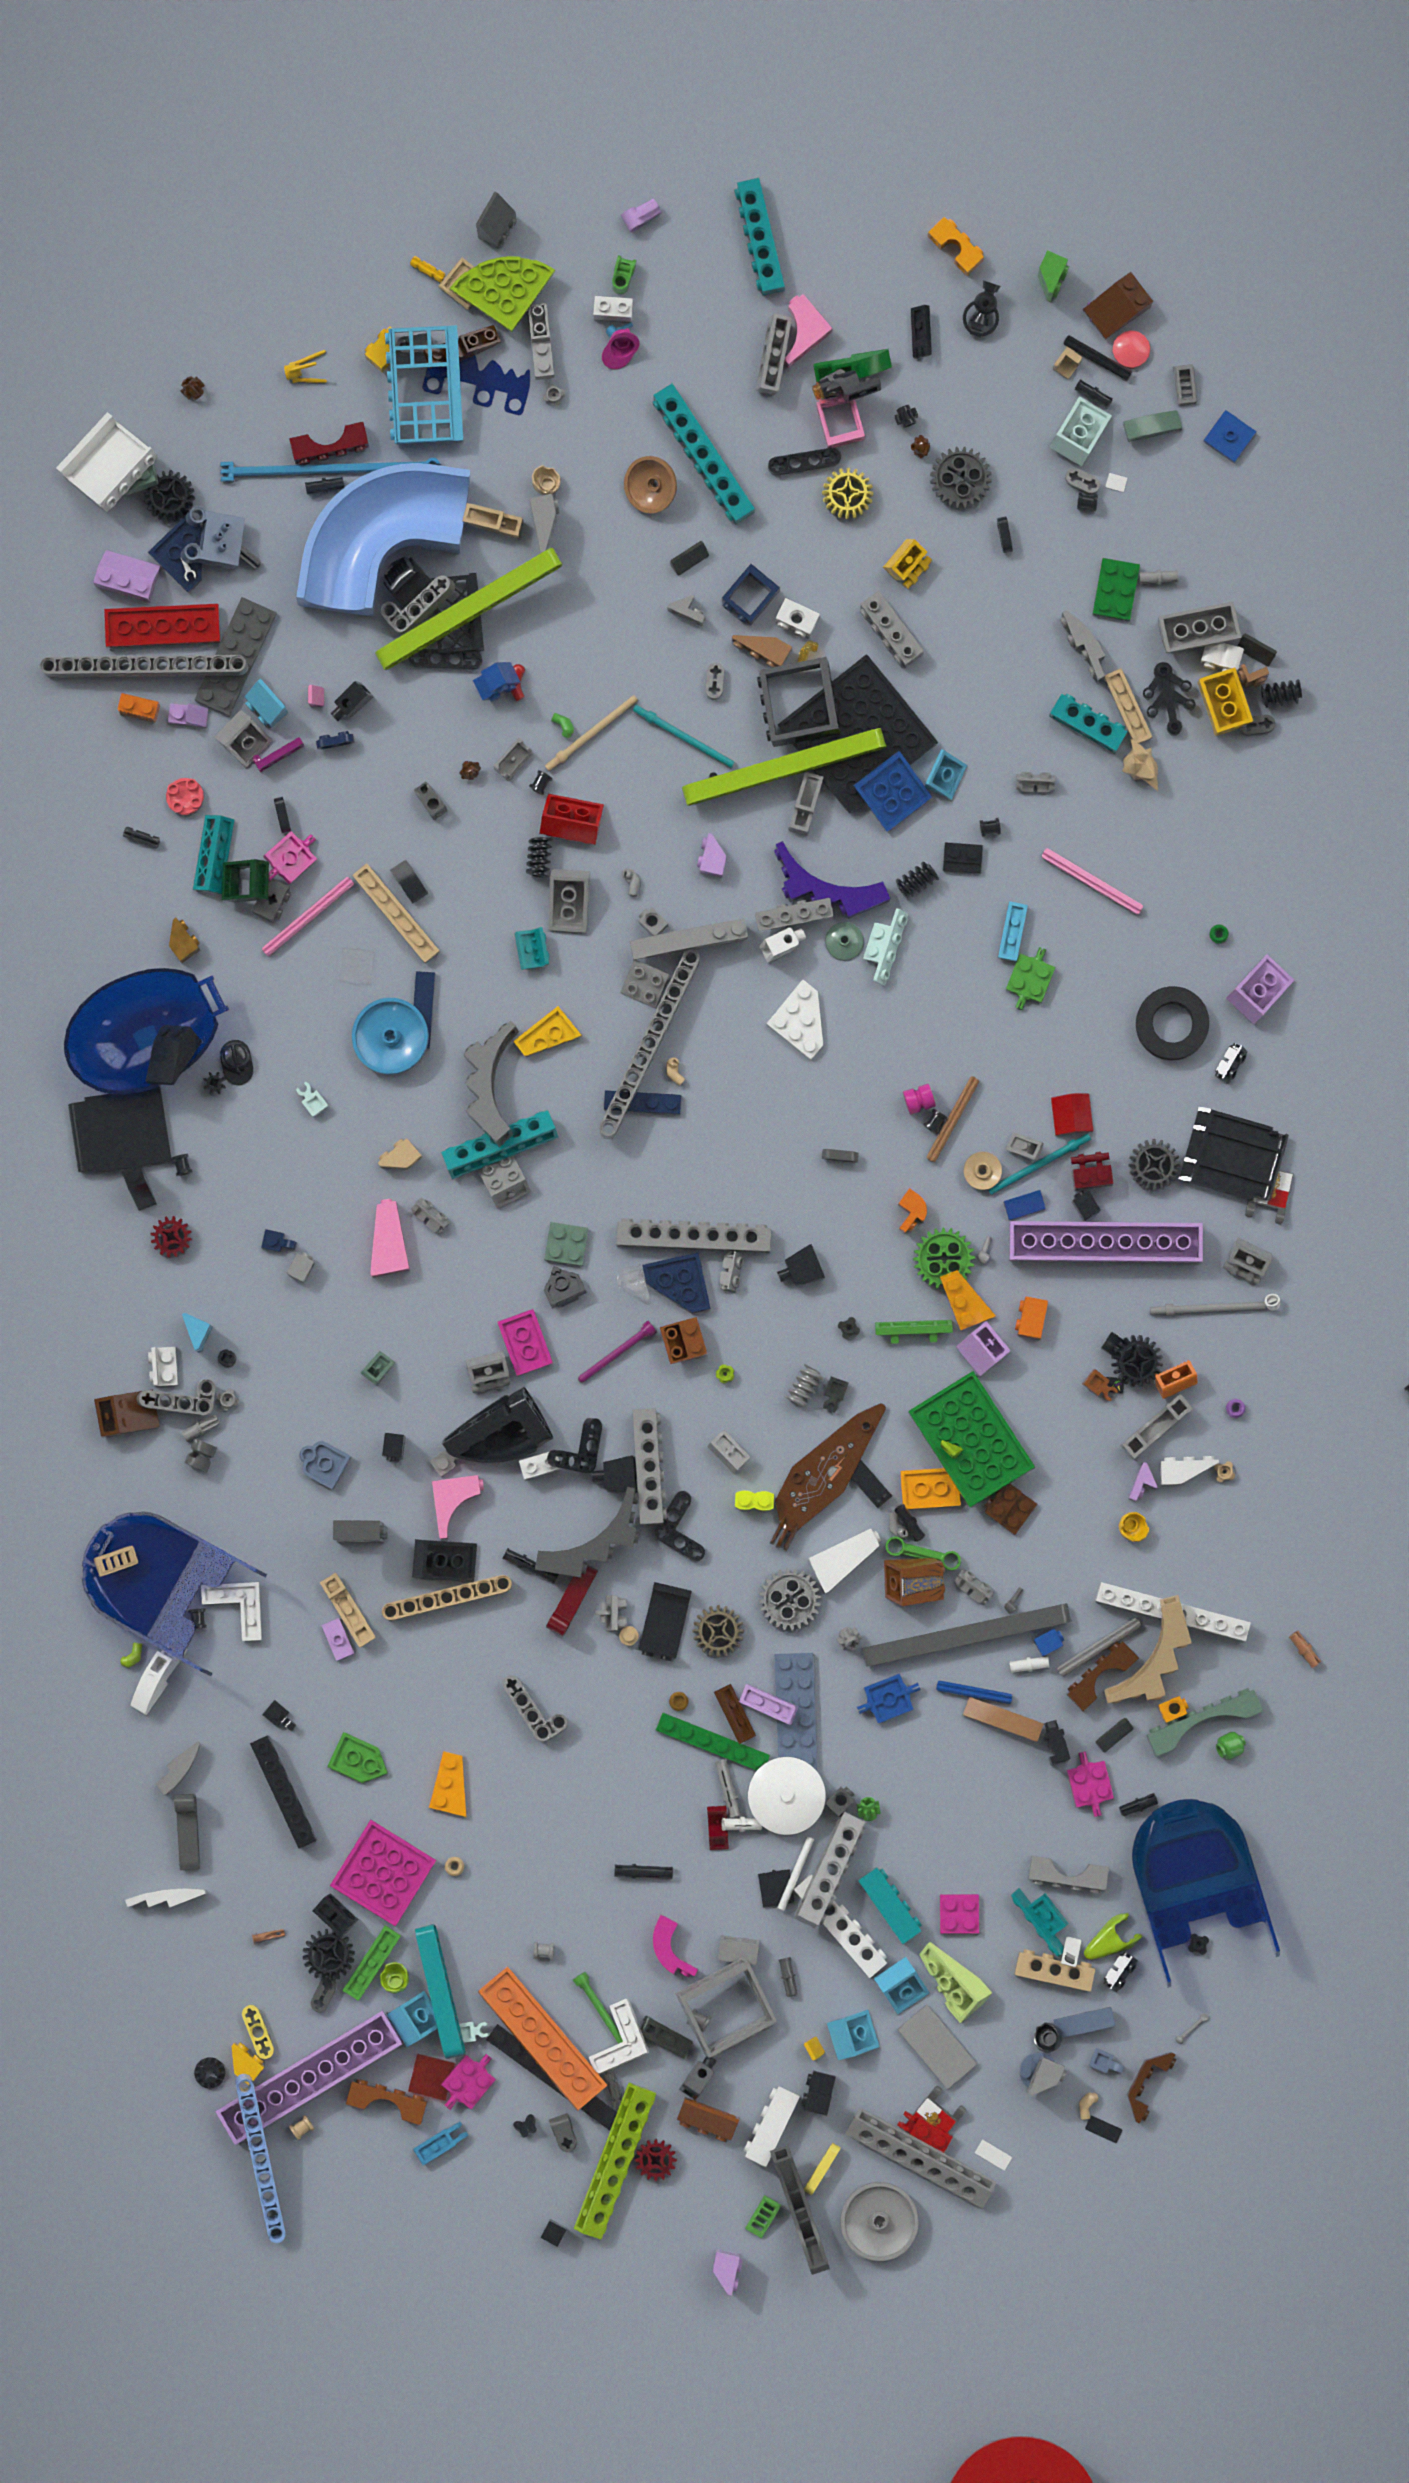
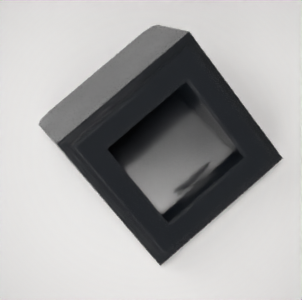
M1111 1332L1101 1349L1110 1355L1117 1356L1113 1349L1117 1348L1120 1350L1117 1343L1121 1342L1124 1345L1125 1343L1121 1337Z

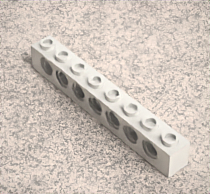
M1103 1582L1099 1584L1095 1602L1162 1619L1160 1599L1162 1598ZM1181 1604L1188 1627L1243 1642L1246 1641L1251 1622Z

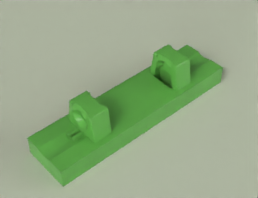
M952 1320L875 1322V1334L891 1335V1344L899 1343V1334L929 1333L930 1342H937V1333H953Z

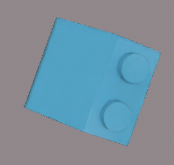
M261 678L245 695L247 700L246 706L252 712L255 710L260 715L258 719L264 726L268 724L272 728L288 714L285 705Z
M906 1957L874 1978L897 2014L930 1993Z
M425 1991L387 2014L406 2047H409L437 2029L432 2003Z
M869 2010L827 2023L838 2060L853 2057L880 2047Z

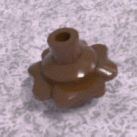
M923 435L915 437L914 443L911 444L914 455H918L919 458L928 455L930 449L928 438H924Z
M463 762L462 770L459 772L461 778L468 780L476 778L481 770L479 762Z

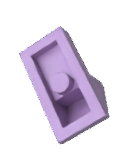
M170 703L168 723L206 728L209 709L190 703L188 705Z
M1144 1462L1140 1467L1128 1498L1133 1501L1142 1498L1145 1488L1142 1487L1143 1484L1158 1489L1148 1464Z

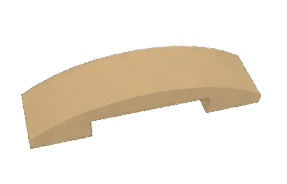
M337 1573L321 1581V1586L343 1619L359 1648L374 1640L376 1637Z

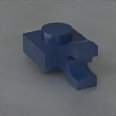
M265 1229L261 1248L281 1252L282 1247L295 1250L297 1242L284 1239V1233Z

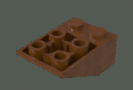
M141 1391L94 1399L102 1438L160 1427L157 1409L143 1408L138 1405L137 1395ZM148 1394L142 1396L145 1404L149 1401L155 1402V1398H149Z

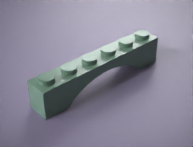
M1249 1688L1239 1691V1696L1231 1698V1695L1220 1699L1221 1703L1216 1706L1213 1703L1202 1707V1712L1196 1714L1194 1710L1185 1714V1719L1178 1721V1718L1167 1722L1168 1726L1162 1729L1160 1725L1150 1729V1734L1146 1736L1154 1755L1159 1756L1175 1749L1184 1733L1204 1719L1221 1715L1246 1719L1262 1712L1263 1709L1255 1691H1249Z

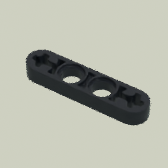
M826 448L777 456L769 460L768 470L773 475H783L832 467L840 463L841 453L837 448ZM831 452H834V455H838L835 461L828 458L825 459V463H822V453H824V457H829ZM812 455L818 456L819 463L816 465L810 464L808 461L809 457ZM787 459V470H785V466H780L778 471L775 468H771L774 462H778L781 465ZM791 459H799L801 462L798 468L791 467Z
M423 649L418 652L419 656L425 657L424 653H428V663H425V659H419L416 663L414 659H411L415 654L408 658L410 664L414 667L477 669L482 665V656L477 651L439 654L438 649ZM433 654L441 656L439 663L431 662L430 658ZM463 654L466 655V659H471L472 655L479 659L475 665H472L471 661H466V665H462L464 661ZM451 655H458L460 662L458 664L450 663Z

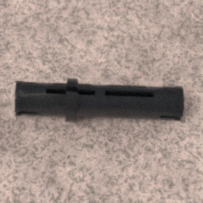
M507 1548L502 1558L517 1565V1568H523L553 1584L559 1575L557 1573L535 1570V1561L527 1558V1555H521Z
M615 1864L614 1877L672 1879L673 1867Z

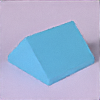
M941 749L925 784L926 789L952 799L967 765Z
M183 1313L182 1316L194 1350L199 1353L202 1351L213 1326L187 1313Z

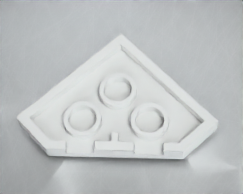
M802 980L767 1022V1025L810 1060L822 1048L823 1037L818 991Z

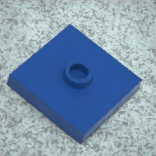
M1225 410L1203 442L1235 463L1257 431Z

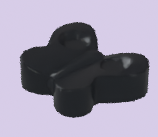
M529 2114L524 2122L515 2121L513 2123L514 2128L520 2132L523 2138L527 2137L529 2133L537 2131L535 2127L536 2119L532 2114Z

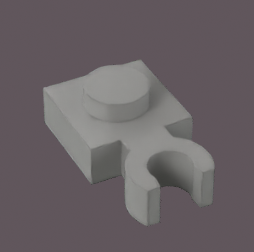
M444 1450L433 1458L430 1463L442 1477L456 1467L453 1461L461 1459L451 1456Z

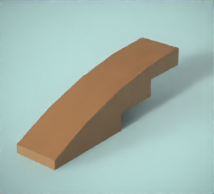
M969 1697L963 1712L964 1716L1036 1742L1044 1723Z

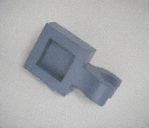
M1098 2048L1095 2049L1089 2064L1090 2067L1107 2073L1109 2068L1120 2073L1124 2069V2065L1112 2061L1114 2055Z

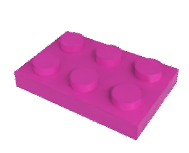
M534 1309L497 1322L517 1376L553 1364Z

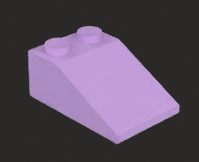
M1266 954L1226 999L1254 1024L1294 982V979Z

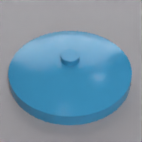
M382 998L368 1004L358 1014L352 1028V1044L358 1058L371 1070L387 1075L403 1073L414 1067L425 1054L429 1040L428 1027L423 1015L415 1006L398 998Z

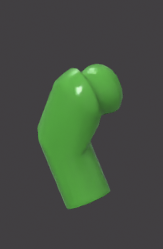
M554 713L551 721L561 725L563 737L570 738L574 733L571 720Z

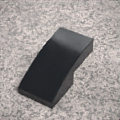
M406 860L390 869L412 904L428 894Z

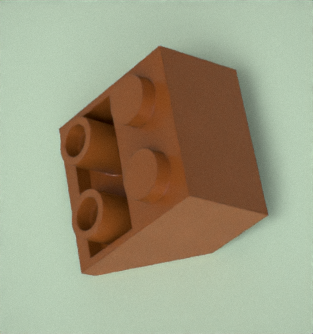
M697 1317L660 1327L670 1364L707 1355Z

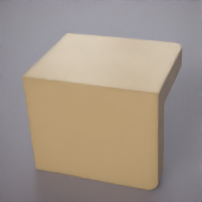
M1067 347L1055 362L1053 369L1066 379H1069L1082 362V357Z

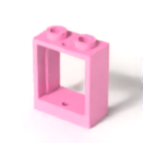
M842 394L839 397L825 400L820 398L819 402H816L827 448H836L865 440L855 400L847 403H850L857 430L830 437L823 409L845 404Z

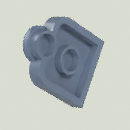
M324 1441L316 1442L313 1446L303 1447L299 1454L300 1460L303 1462V1473L334 1490L352 1457Z

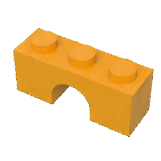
M943 217L928 232L927 237L940 250L947 244H956L961 252L954 259V264L968 276L983 262L984 253L977 245L974 247L969 242L970 238L964 232L960 233L956 229L957 225L953 220H947Z

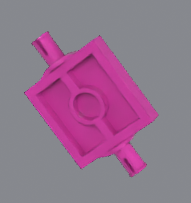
M291 831L263 856L272 867L269 871V881L278 874L288 884H291L317 860L308 847L316 841L312 834L303 841L297 838Z
M1086 1751L1080 1752L1078 1754L1081 1764L1076 1768L1066 1770L1075 1807L1092 1806L1094 1817L1101 1816L1099 1804L1114 1798L1105 1761L1088 1762Z
M466 2054L441 2084L451 2095V2098L444 2104L445 2107L451 2110L457 2101L463 2103L469 2109L475 2106L496 2080L485 2068L490 2060H492L489 2055L485 2054L480 2062L473 2061Z

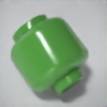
M1229 1732L1218 1738L1216 1750L1221 1758L1231 1760L1243 1754L1246 1742L1242 1735H1238L1236 1732Z

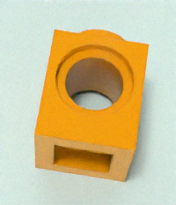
M1180 1696L1157 1705L1165 1723L1187 1714L1186 1710L1189 1709L1185 1698L1181 1699ZM1170 1704H1178L1179 1712L1177 1714L1170 1713Z

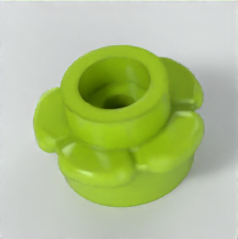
M723 1364L716 1371V1378L721 1383L731 1382L734 1379V1369Z

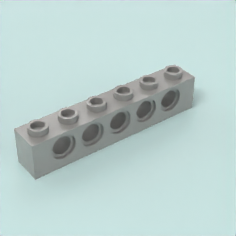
M656 1408L634 1409L633 1424L640 1527L663 1525V1520H667L666 1508H662V1501H666L665 1489H661V1482H664V1470H660L659 1463H663V1452L658 1450V1444L662 1443L661 1432H657V1425L661 1424L660 1413H656ZM644 1425H651L653 1427L652 1432L649 1434L642 1431ZM648 1443L654 1446V1450L650 1453L643 1450L644 1445ZM653 1463L656 1467L654 1471L648 1472L644 1468L645 1465ZM648 1482H655L657 1487L655 1490L649 1491L646 1489V1484ZM649 1501H656L658 1507L655 1510H650L647 1504Z
M846 1812L839 1816L794 1919L813 1928L823 1924L826 1918L824 1912L827 1907L830 1908L834 1897H832L833 1892L838 1890L842 1883L840 1879L842 1872L846 1873L850 1865L847 1861L850 1855L853 1856L857 1849L855 1843L864 1834L865 1828L863 1826L865 1821ZM843 1832L850 1834V1841L843 1838ZM836 1849H839V1850L842 1851V1853H843V1857H842V1858H839V1857L836 1856V1854H835V1850H836ZM828 1866L835 1869V1875L828 1873ZM821 1883L827 1886L826 1893L820 1890L819 1886ZM812 1901L819 1903V1910L812 1907Z

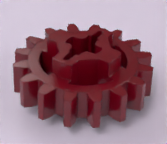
M166 1216L165 1222L158 1220L159 1226L153 1225L156 1232L150 1233L151 1236L155 1237V1239L151 1240V1243L157 1244L154 1249H161L160 1255L166 1252L168 1258L171 1257V1254L178 1257V1252L185 1254L184 1247L190 1248L187 1242L192 1241V1238L188 1237L192 1231L186 1230L189 1225L187 1223L182 1225L183 1219L181 1218L177 1222L175 1216L171 1220ZM174 1224L170 1229L163 1228L166 1225ZM180 1229L183 1230L184 1240L180 1238ZM174 1232V1236L179 1241L171 1239L169 1242V1238L164 1233L172 1234ZM159 1234L163 1236L164 1242L162 1245L159 1242ZM179 1245L178 1248L169 1250L171 1246Z
M655 2138L654 2143L647 2140V2146L641 2144L640 2146L643 2150L636 2152L640 2155V2158H635V2161L640 2163L636 2168H642L640 2175L642 2176L646 2173L647 2180L651 2176L654 2177L655 2181H657L659 2176L662 2180H665L664 2174L670 2176V2168H676L672 2164V2162L677 2161V2158H672V2155L676 2152L669 2150L672 2146L671 2144L664 2145L665 2140H662L661 2144L658 2143L657 2138ZM660 2147L662 2149L660 2151H652L650 2148ZM644 2154L648 2157V2163L645 2166L643 2164ZM666 2154L669 2156L668 2166L664 2163ZM651 2155H654L655 2157L659 2155V2161L661 2162V2165L657 2163L652 2164L651 2162L653 2159ZM653 2168H659L662 2172L653 2173L650 2171Z

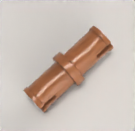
M1299 1630L1289 1636V1639L1299 1650V1655H1303L1311 1668H1314L1321 1662L1312 1650V1645L1306 1642Z

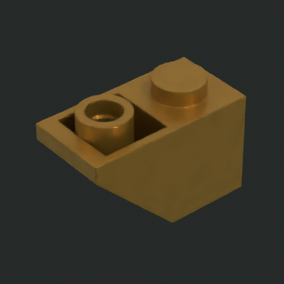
M175 917L172 922L169 947L179 961L183 963L200 951L198 947L200 942L194 934L190 936L186 930L189 928L183 920L179 921Z

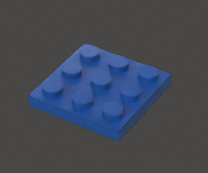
M899 751L853 785L887 832L932 798Z

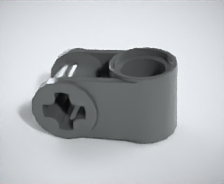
M568 2113L549 2119L559 2148L564 2152L574 2150L577 2141ZM566 2137L568 2140H572L570 2148L563 2146Z

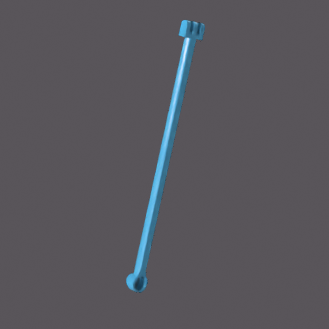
M429 458L427 461L234 467V462L232 461L220 462L221 467H228V469L220 470V473L223 475L228 474V477H221V482H234V476L366 473L399 464H430L435 462L436 465H440V462L436 458Z

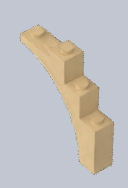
M1179 1595L1160 1599L1162 1622L1158 1642L1149 1659L1134 1675L1120 1684L1104 1690L1108 1703L1115 1704L1126 1698H1138L1141 1694H1145L1147 1700H1158L1166 1695L1160 1674H1171L1178 1670L1173 1648H1184L1191 1644Z

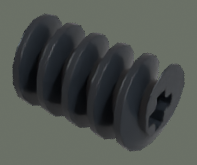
M1297 679L1295 685L1292 680L1288 681V685L1282 681L1280 687L1275 682L1272 688L1267 683L1265 689L1261 685L1262 700L1265 707L1268 708L1269 702L1272 703L1273 707H1276L1277 701L1283 706L1284 700L1287 701L1288 705H1291L1292 699L1298 704L1299 698H1302L1300 680Z
M534 837L529 839L528 843L533 846L528 847V851L532 853L528 854L527 858L532 861H528L526 864L530 867L526 870L527 874L539 878L549 877L544 872L550 871V868L545 867V864L551 863L550 860L546 859L547 856H551V853L547 852L546 849L552 848L551 845L547 844L548 841L553 840L552 838Z
M921 862L922 869L919 866H915V872L909 870V877L905 874L902 875L903 881L896 879L897 887L906 900H908L907 894L912 898L914 897L913 890L920 893L919 886L926 889L925 882L932 885L933 877L939 880L938 875L929 863Z

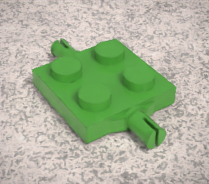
M1039 947L1036 957L1019 954L1006 990L1015 993L1019 997L1015 1008L1023 1010L1026 1000L1042 1003L1056 967L1043 961L1046 949L1043 948L1042 950Z

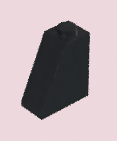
M140 1164L122 1171L128 1190L139 1211L157 1204L144 1168Z

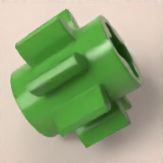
M865 1797L861 1800V1804H857L858 1817H863L865 1821H873L877 1818V1814H881L879 1801H875L872 1797Z

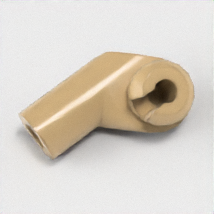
M672 1057L666 1063V1075L680 1086L685 1081V1078L678 1073L679 1060Z

